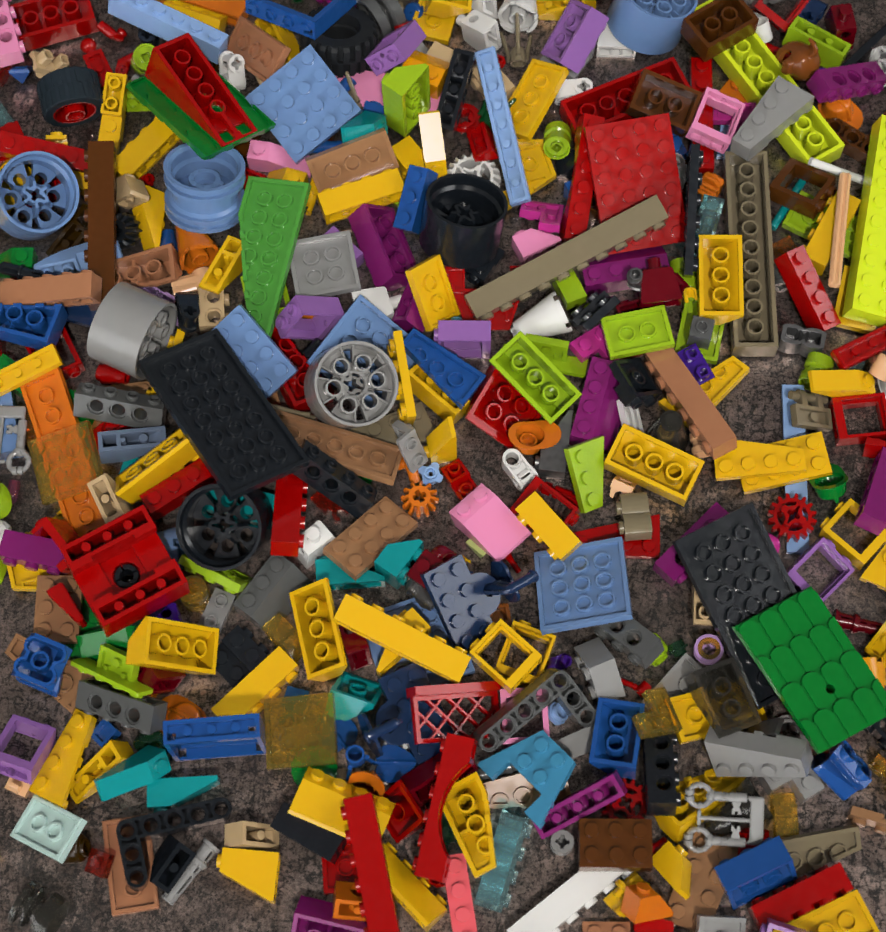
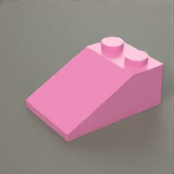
M482 483L449 511L455 527L494 560H503L531 535L529 529L516 518L514 513L499 497Z

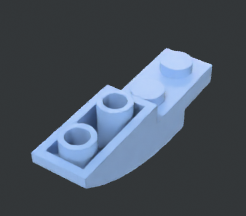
M116 240L118 259L122 258L123 254L119 242ZM88 242L67 248L34 264V270L43 271V274H45V271L60 275L62 272L81 273V270H88V263L84 261V250H88Z

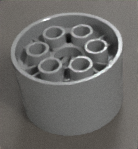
M119 282L104 297L93 318L87 338L88 356L138 380L146 379L138 367V361L168 349V340L170 335L173 336L177 322L176 305L127 282Z
M347 341L323 351L311 362L304 379V395L312 413L323 423L341 429H353L379 421L390 411L398 394V375L392 360L379 347L364 341ZM343 351H350L351 363L346 359ZM359 357L363 358L366 362L364 369L357 366V359ZM337 361L343 363V373L336 371L335 364ZM374 363V364L376 365L377 369H375L374 371L370 372L369 369L371 368L372 364ZM323 369L333 376L330 379L319 377V373ZM374 374L380 378L379 386L372 384L371 378ZM352 381V385L358 389L349 390V386L344 383ZM330 382L335 383L337 387L336 394H331L328 391ZM374 390L382 391V397H378ZM367 395L373 399L371 408L367 407L364 403ZM334 398L337 403L329 411L324 404ZM345 399L349 400L352 404L349 412L345 411L342 406ZM358 406L360 407L363 416V419L356 420V410Z

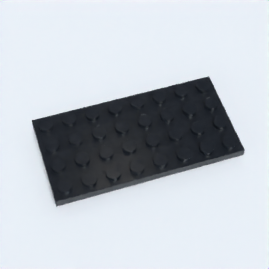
M217 328L138 361V367L181 431L189 439L190 444L229 501H233L309 466V458Z
M750 502L672 542L754 709L759 710L779 699V697L732 627L797 593L753 502Z

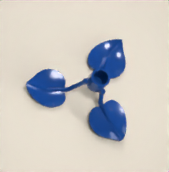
M327 714L323 715L319 728L320 742L323 748L329 750L332 754L340 752L343 748L346 751L348 770L345 782L348 783L352 769L361 767L365 761L372 765H377L376 774L386 783H396L400 780V777L410 772L416 766L417 761L414 756L407 750L395 745L381 746L383 756L376 757L377 761L371 759L369 755H365L361 746L352 745L357 739L358 730L351 719L347 721L335 720Z

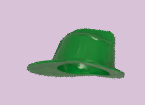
M830 463L833 475L808 481L820 499L833 500L837 504L839 503V498L846 493L848 476L840 466Z

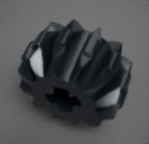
M120 213L116 215V240H118L121 249L136 246V241L141 240L139 233L142 230L138 228L140 222L132 214Z

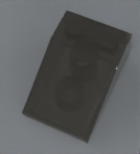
M734 657L693 671L685 678L695 703L719 739L762 723Z

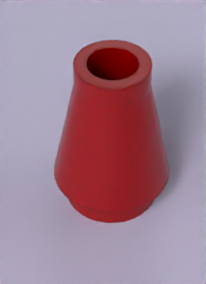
M99 364L96 369V380L100 381L101 384H128L130 380V375L106 364Z

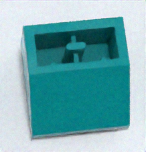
M417 539L387 544L374 561L375 572L385 576V582L397 590L401 585L405 586L407 584L406 575L424 551L423 541Z

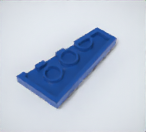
M415 328L403 340L406 354L462 410L483 383L486 375Z

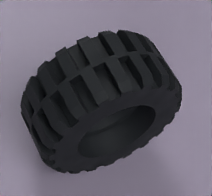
M324 6L318 7L316 11L312 10L308 13V16L314 17ZM353 6L316 40L299 34V53L311 44L337 78H343L346 71L349 72L350 76H354L355 73L360 74L370 68L365 58L378 44L377 23L369 14L367 15L366 11L358 10L357 7Z

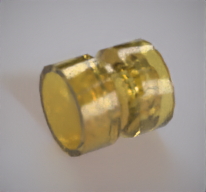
M191 575L185 577L188 581L190 593L180 598L184 607L191 612L205 610L211 598L206 582L198 576Z

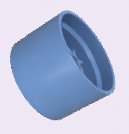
M612 0L607 11V17H609L608 27L620 43L633 51L647 55L665 54L673 50L682 37L680 32L683 19L695 11L698 0Z
M43 151L24 152L9 160L0 170V228L15 238L35 241L49 237L63 227L73 217L79 203V185L71 168L59 157ZM25 164H32L31 176L27 177ZM35 175L43 177V185L36 183ZM13 177H20L23 185L17 186L13 181ZM57 177L61 184L50 188L51 186L48 183ZM2 182H6L12 190L1 187ZM32 192H36V193H37V194H36L37 199H35V200H32V199H31V198H32V195H31ZM48 193L55 194L57 198L55 203L49 200ZM6 195L14 198V205H9L5 202L4 198ZM56 207L59 209H63L64 212L62 216H60L59 214L51 210V208ZM14 208L16 212L10 216L7 211ZM39 212H45L48 215L47 222L39 218ZM18 213H23L26 215V223H22L18 220ZM32 219H34L38 229L32 228Z

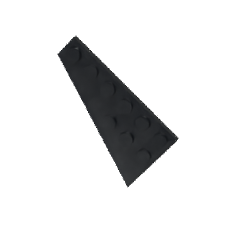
M691 144L686 155L688 165L685 180L688 183L685 189L684 223H687V225H685L684 231L686 247H684L683 277L691 278L693 272H697L698 259H694V250L698 251L699 237H695V230L700 227V216H696V212L701 206V194L697 193L700 185H702V172H699V168L703 164L704 151L700 150V144Z

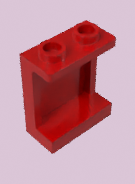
M47 516L39 519L31 530V533L35 536L53 539L59 548L80 538L68 521ZM64 559L56 565L61 573L71 574Z

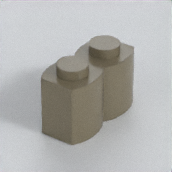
M647 492L620 494L619 501L615 502L616 515L621 516V521H618L619 535H623L624 541L652 539V522Z

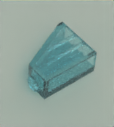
M704 194L698 216H700V227L695 230V237H698V235H716L725 199ZM694 250V256L697 257V251Z

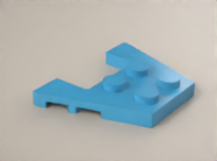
M542 730L488 757L477 765L492 781L512 765L541 794L524 811L530 820L541 829L545 824V819L550 809H553L555 805L554 802L559 792L563 790L574 770L576 763Z

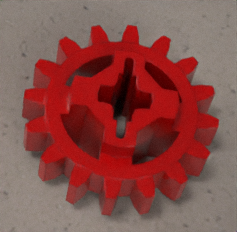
M786 493L784 500L778 496L776 503L772 502L770 505L772 510L767 512V516L771 517L768 519L767 525H773L771 533L777 531L779 533L777 538L780 539L782 536H785L786 542L793 538L796 543L799 541L800 536L805 540L808 536L807 532L812 533L814 530L812 526H815L817 520L813 518L817 512L810 510L813 504H806V497H803L801 500L798 499L797 493H795L793 498H790V495ZM796 512L795 518L791 520L789 523H787L789 517H791V515L793 516V514Z
M623 778L622 781L626 788L635 794L626 793L617 799L615 803H612V805L609 806L608 804L602 807L605 810L601 813V816L608 815V819H620L615 816L620 814L625 819H644L642 815L646 816L645 792H641L643 785L641 784L636 787L634 786V779L628 784L626 778ZM622 799L625 802H630L628 809L625 806L620 807ZM640 803V811L635 815L634 806Z

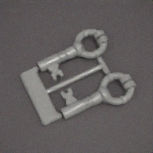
M0 406V455L4 419H21L18 420V425L14 427L12 425L6 426L9 429L6 430V434H17L16 448L6 459L7 469L12 472V475H23L32 463L30 454L25 450L27 430L25 406ZM24 456L26 459L25 465L12 466L13 457ZM0 459V464H4L5 460Z
M701 781L692 783L688 788H685V801L692 807L698 808V826L690 828L683 836V845H686L690 851L699 854L707 851L712 846L745 847L746 844L758 846L763 842L765 799L763 797L749 796L747 798V793L714 791L708 784ZM695 788H703L707 791V800L705 802L697 803L694 801ZM747 799L750 801V818L701 815L700 809L708 807L714 801L732 802V814H735L736 811L738 815H741V803H747ZM701 820L750 823L749 840L746 841V838H740V825H737V828L731 825V831L733 832L731 837L713 836L707 829L700 827ZM701 832L705 835L704 846H693V833Z

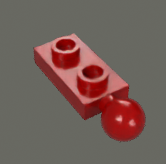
M85 38L80 44L82 52L85 53L82 56L87 68L97 72L103 91L106 72L113 73L102 49L96 50V42L92 38Z

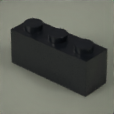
M284 801L270 827L335 865L347 844L346 838L289 814L288 811L291 805Z

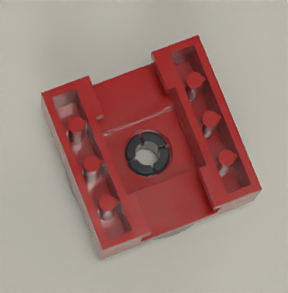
M144 504L59 548L67 567L106 637L127 626L140 625L145 616L156 617L168 604L190 593L187 579L175 558L171 559L156 532L157 527ZM128 575L133 576L131 584L123 582L122 579Z

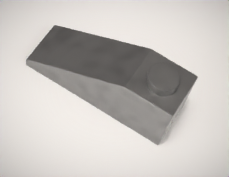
M568 410L558 424L562 432L560 441L553 447L541 449L540 456L536 455L534 468L538 469L539 477L564 480L567 462L564 449L569 446L573 410Z

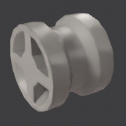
M559 830L552 835L550 848L554 854L566 856L573 849L574 838L570 832Z

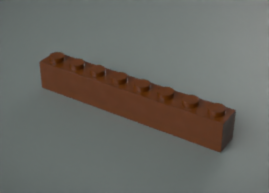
M88 141V149H84V160L88 162V169H84V180L88 182V189H84V200L88 202V209H84V220L88 222V229H84V241L88 242V250H84V261L88 263V270L94 271L95 274L102 278V302L107 293L117 284L116 147L114 141ZM101 303L88 305L90 311H97Z

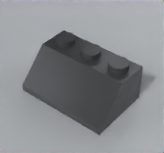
M271 555L234 601L233 606L236 612L272 637L293 610L289 592L309 585L312 582L285 557Z

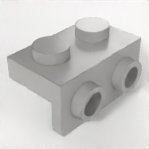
M397 420L392 424L398 437L396 443L409 471L415 473L429 460L415 428L409 423L406 424Z

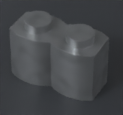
M784 324L779 335V347L777 350L785 354L799 353L806 358L810 352L822 353L827 333L817 328L804 329L796 324Z

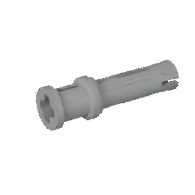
M206 838L202 840L203 844L195 852L197 855L170 893L164 892L161 895L170 905H174L201 870H206L208 862L216 853L221 851Z

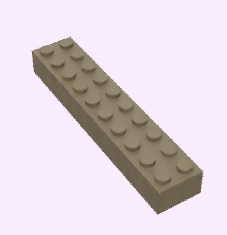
M725 151L722 160L725 235H742L744 317L729 322L731 356L775 357L779 345L767 151H760L752 159L746 161L731 151Z

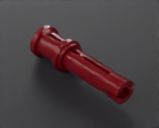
M835 609L832 615L841 628L848 630L851 634L861 632L875 636L884 624L863 619L856 613L853 615L842 613L839 609Z

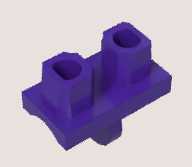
M696 343L677 352L699 385L715 377Z

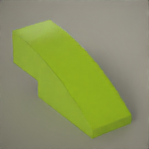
M574 271L570 273L571 276L566 280L552 282L553 288L557 296H560L566 310L587 302V294Z

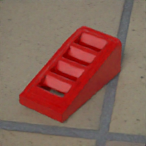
M60 582L46 591L48 596L82 628L87 626V622L63 583Z

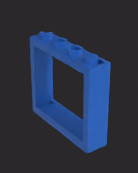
M245 0L247 14L316 40L356 5V0H332L314 17L270 0Z
M259 713L163 721V745L175 762L269 754L268 732ZM257 745L260 746L261 751H257ZM179 750L186 751L187 757H179Z

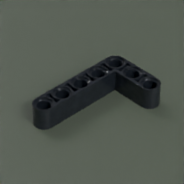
M218 797L122 820L117 825L116 834L128 887L134 891H141L148 884V874L141 842L168 836V834L172 835L223 823L232 814L230 801L224 797ZM218 805H225L228 809L224 815H218L214 810ZM200 810L205 815L202 820L196 821L191 817L192 813ZM179 816L181 822L177 826H171L168 824L169 818ZM149 821H154L158 824L157 829L153 832H148L144 828L145 824ZM132 827L134 833L130 837H123L121 835L122 829ZM130 850L139 852L138 858L134 861L126 859V854ZM133 874H142L144 876L143 881L140 884H133L130 881Z

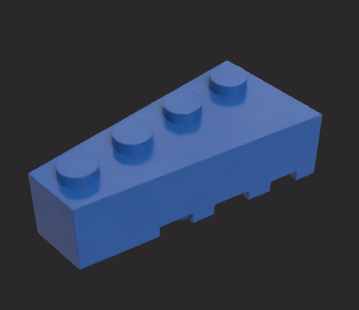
M0 303V340L37 350L52 343L57 346L69 315L63 304L48 306L43 303H35V305H23L22 303L2 305Z

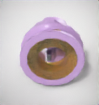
M705 634L696 640L693 653L700 663L713 665L721 659L724 647L717 636ZM708 648V651L713 652L711 655H707L703 652L704 649Z

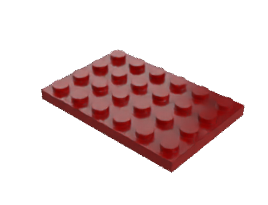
M669 113L584 127L599 224L654 195L658 196L669 216L664 228L656 232L653 229L646 233L647 236L637 242L632 240L627 243L628 246L618 252L613 250L608 255L684 242V231L687 223H684L685 209Z

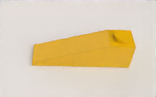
M714 769L706 770L704 774L696 777H684L683 781L679 782V786H676V792L681 793V806L676 807L675 816H654L660 829L677 844L684 839V833L690 828L698 826V808L692 807L685 801V788H688L692 783L701 781L708 784L714 791L729 793L735 792L746 781V777H716ZM695 788L694 801L697 803L705 802L707 800V791L703 788ZM714 801L708 807L700 809L701 815L710 816L724 801Z
M476 771L453 785L443 809L474 878H478L497 867L488 793Z

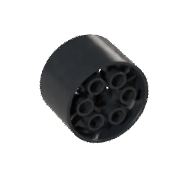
M449 174L433 181L427 189L419 231V242L424 252L429 257L440 254L443 265L458 269L478 268L491 262L498 253L507 214L508 202L505 194L491 181L472 174Z
M216 481L193 491L183 501L176 518L177 539L187 557L205 569L226 571L241 566L261 553L271 539L273 510L260 489L254 490L243 496L245 500L241 505L239 504L240 497L234 500L233 505H228L225 501V494ZM214 490L218 502L214 501L208 492ZM207 505H211L214 508L213 516L207 514ZM245 506L252 508V517H248L245 514ZM194 518L206 520L204 525L194 526ZM225 520V523L233 525L225 528V526L219 523ZM257 520L258 526L250 524V521ZM208 527L214 530V538L207 536L206 529ZM246 528L253 532L252 539L245 537L244 531ZM226 539L234 543L233 550H229L226 547ZM240 541L248 550L244 556L240 549ZM214 542L218 543L215 555L208 551Z

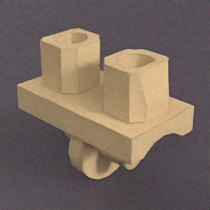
M43 49L41 52L32 50L29 53L33 60V71L36 72V76L40 79L49 72L69 65L66 54L60 53L55 57L48 49Z

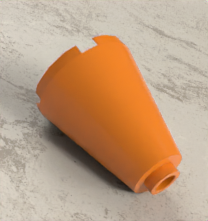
M175 225L180 268L186 270L188 274H192L197 268L210 267L220 250L208 234L189 232Z

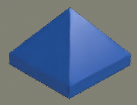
M13 66L9 70V74L23 84L33 71V67Z

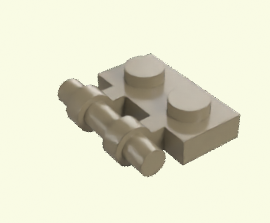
M800 389L788 392V398L797 402L790 406L792 427L823 432L833 430L831 409L824 408V405L828 403L827 396L806 393L805 390Z

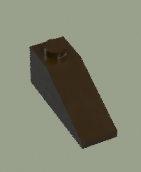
M83 204L47 250L46 254L48 256L86 243L84 241V229H88V222L84 220V209H88V204Z

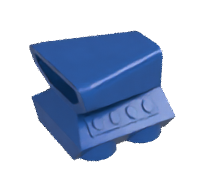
M31 633L24 642V649L20 657L14 662V669L11 675L15 676L16 680L22 684L53 697H58L64 667L73 650L47 637Z
M846 740L831 747L829 752H822L813 756L811 769L842 801H845L856 791L865 789L872 781V771Z

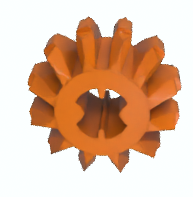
M706 172L702 176V185H700L697 193L701 194L700 207L710 209L718 199L724 185V179L719 175Z
M421 480L419 481V486L411 482V489H403L405 495L401 496V501L404 502L402 508L403 510H408V515L410 516L416 513L417 519L421 518L422 513L428 518L429 511L435 512V504L439 503V498L435 497L437 490H431L432 486L430 483L424 487ZM420 497V499L423 500V502L416 500V498Z

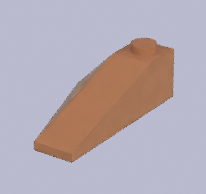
M171 243L117 259V284L124 281L136 287H157L175 282L183 274L179 265L178 252Z

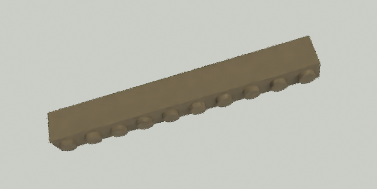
M654 195L464 295V300L475 320L488 321L494 317L493 313L499 310L505 312L513 307L512 303L518 300L524 302L532 297L531 293L537 290L543 292L551 287L550 283L556 280L559 282L564 281L571 276V272L578 270V272L583 271L590 266V262L597 260V262L602 261L609 256V252L616 250V252L621 251L628 246V242L632 240L637 242L645 238L647 232L653 229L656 232L664 228L669 216L658 196Z

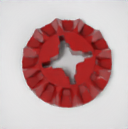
M464 103L461 117L465 118L468 116V122L460 123V118L457 131L461 134L480 124L478 120L481 116L477 114L479 110L475 106Z

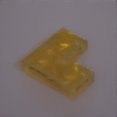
M665 687L649 689L642 693L649 712L635 714L632 717L640 739L675 734L683 729Z

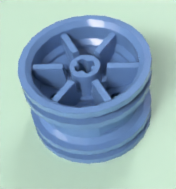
M186 143L172 149L166 155L163 162L164 183L167 187L164 196L167 218L177 227L199 234L222 232L238 224V213L244 195L243 186L245 183V161L243 156L233 148L216 155L214 158L204 160Z

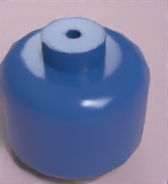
M418 2L408 3L404 8L407 21L413 20L415 11L419 12L418 18H420L424 12L423 5L420 6Z

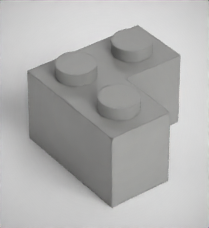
M599 637L574 647L576 654L573 657L574 663L578 670L581 669L584 679L589 682L590 686H587V691L592 700L596 699L598 702L599 697L617 700L626 696L615 658Z
M811 766L807 778L757 777L768 796L788 784L800 804L818 795L825 788L818 775L811 769Z

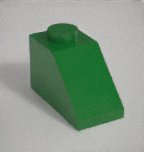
M12 247L0 254V263L8 262L19 266L24 264L25 267L34 269V264L38 263L39 260L33 247ZM0 273V278H10V277H11V276L4 275V274H1V273Z

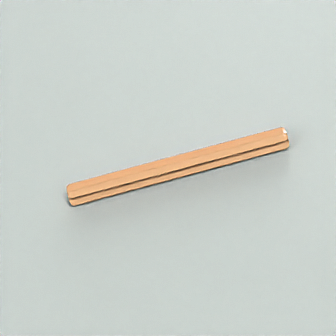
M845 172L840 173L838 180L828 286L830 288H839L841 284L851 174Z

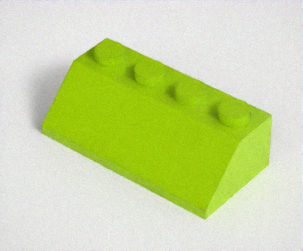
M426 63L395 67L390 73H386L381 81L384 115H386L387 126L403 137H406L419 122L418 113L428 112L431 108L429 66Z
M521 331L489 360L550 425L582 395Z

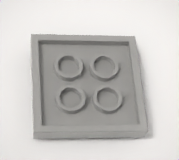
M350 230L297 240L290 265L296 295L329 297L361 291Z

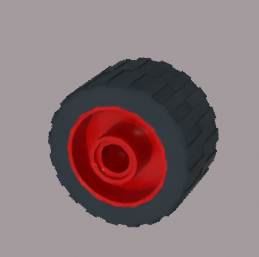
M78 66L64 67L47 73L38 81L36 86L43 118L48 124L59 127H72L91 122L102 115L100 110L101 104H103V92L99 76L94 70Z

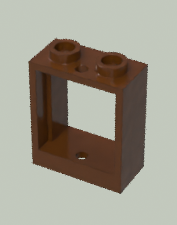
M790 158L769 185L770 200L814 219L818 213L823 212L828 198L835 195L837 191L835 186L836 177ZM795 177L821 188L813 200L787 189Z

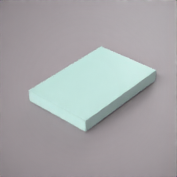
M34 794L10 836L63 864L87 821Z

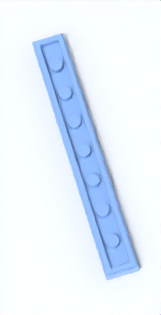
M492 46L475 52V57L511 207L530 202L532 199L497 51Z
M782 384L781 386L782 440L806 435V429L792 427L790 406L797 402L788 398L790 390H804V385ZM807 481L784 486V497L788 493L790 498H793L795 493H797L798 499L801 500L803 497H806L805 503L808 504ZM796 512L793 514V516L791 515V517H789L787 523H789L791 520L795 518ZM807 532L808 536L805 540L800 536L799 541L796 543L793 538H790L789 542L785 540L786 554L802 555L809 548V533Z

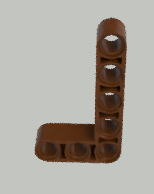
M829 119L827 123L836 131L835 133L845 144L842 153L866 166L868 154L866 151L869 148L871 132L869 135H866L841 119Z

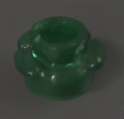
M683 639L668 646V656L673 655L674 658L683 655L687 652L685 648L688 647V644H685Z

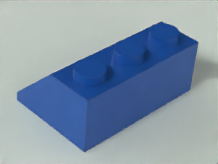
M598 698L589 764L607 774L617 770L621 778H636L645 712L644 703Z
M780 836L767 838L760 845L754 848H747L738 856L732 859H724L719 862L718 866L714 867L718 880L733 910L798 879L793 859Z

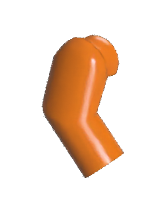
M402 456L398 470L405 469L410 483H418L421 480L418 470L415 473H411Z

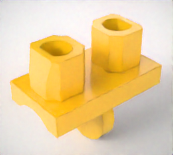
M633 872L624 881L618 878L615 881L617 887L603 901L619 917L625 918L626 916L620 910L626 886L647 882L636 872Z

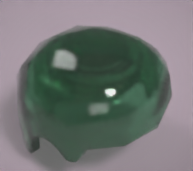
M162 730L156 731L152 735L139 733L133 741V746L137 751L150 745L164 749L167 755L169 753L163 745Z

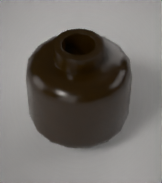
M80 833L63 864L83 863L90 855L91 843L84 834Z

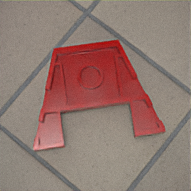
M510 266V271L520 266ZM445 267L461 318L463 320H475L464 300V295L476 290L465 289V269ZM520 300L512 303L513 307L505 312L499 310L493 313L494 317L488 320L491 321V331H510Z

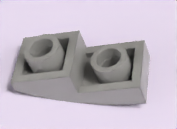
M594 725L582 728L555 742L572 759L590 752Z

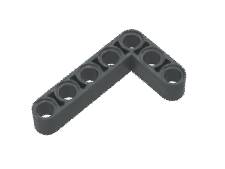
M552 667L543 672L474 731L472 738L477 740L478 748L486 752H492L555 699L574 723L583 727H591L595 724L596 711L566 671ZM559 674L560 681L554 685V677ZM542 689L543 694L541 698L537 700L536 693L538 690ZM572 692L573 699L567 702V696ZM524 704L525 710L519 715L518 708ZM586 710V717L581 720L580 715L582 711ZM507 719V726L501 730V722ZM489 734L490 739L488 743L483 745V737Z

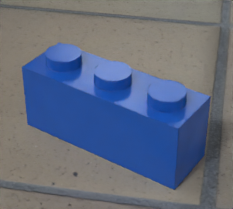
M409 164L393 224L394 228L419 235L427 189L437 179L438 173L428 168Z

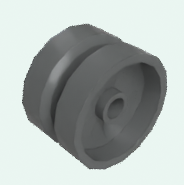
M359 0L357 2V9L366 11L367 15L369 14L377 23L378 40H382L391 30L394 31V26L406 22L404 11L398 0Z

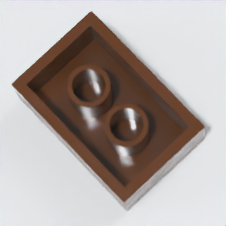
M714 0L685 17L680 33L701 59L706 62L755 34L759 18L744 0Z
M644 68L638 76L624 113L635 118L669 113L672 133L683 137L690 128L703 93Z
M579 818L578 871L651 872L653 869L652 819Z

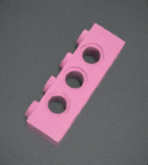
M0 0V68L25 61L23 53L26 52L23 40L19 41L18 38L21 35L20 27L13 20L17 18L14 6L9 5V2L12 0Z

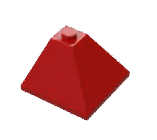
M490 365L485 372L486 378L474 393L464 418L510 449L513 448V443L508 437L509 428L517 422L538 421L541 415L493 365Z

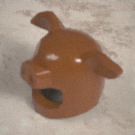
M812 38L808 39L810 45L802 41H791L777 51L775 57L782 65L781 72L783 74H789L792 79L806 81L807 83L815 71L820 68L821 58L818 54V46ZM786 52H791V53H792V54L790 55V57H788L787 59L783 60L784 55L786 54ZM807 86L808 92H809L811 95H813L812 92L810 91V89H809L808 86Z

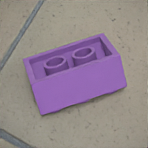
M570 0L540 54L578 74L584 67L588 55L594 49L601 32L605 30L609 17L592 6L577 0Z

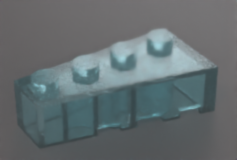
M506 808L502 810L493 838L497 867L482 875L474 901L475 905L499 913L502 912L503 907L508 908L512 894L508 893L510 884L515 885L519 871L515 870L517 861L522 862L526 848L522 847L524 838L529 839L533 827L532 824H529L530 818L527 815Z

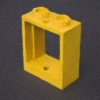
M850 498L846 503L841 501L834 509L836 514L831 519L827 517L819 527L822 530L818 536L831 540L840 555L846 556L852 565L860 571L886 543V529L873 540L862 554L858 553L831 530L832 527L847 511H850L855 516L857 515L860 505Z
M500 619L497 623L492 622L485 630L486 635L481 640L477 638L471 644L469 656L472 661L511 695L542 661V655ZM500 633L528 656L507 680L479 656Z
M513 620L511 628L515 632L547 644L536 676L529 674L519 685L526 688L545 671L556 642V636L553 633L542 635L541 631L531 627L532 625L529 622ZM508 638L505 640L495 666V670L506 680L517 670L504 665L512 645Z

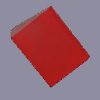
M402 779L398 780L383 795L389 801L396 803L386 826L396 844L402 842L426 825V823H423L424 813Z

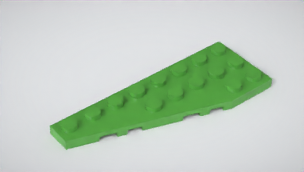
M249 176L238 213L242 245V272L245 286L244 299L246 300L247 312L271 338L311 185L306 182Z

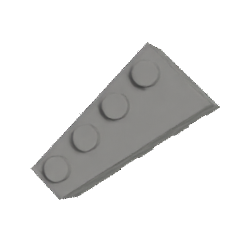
M778 76L733 136L730 151L749 161L764 149L771 140L780 136L788 126L797 122L799 117L804 113H808L812 109L815 96Z
M711 723L704 740L716 777L807 778L813 760L808 740L783 735L770 737L761 731L755 730L753 734L742 732L739 727L731 726L730 729L720 728V724Z

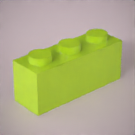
M798 15L789 26L781 44L785 45L791 41H802L810 45L808 39L812 38L818 46V54L821 58L820 66L824 68L841 66L852 44Z

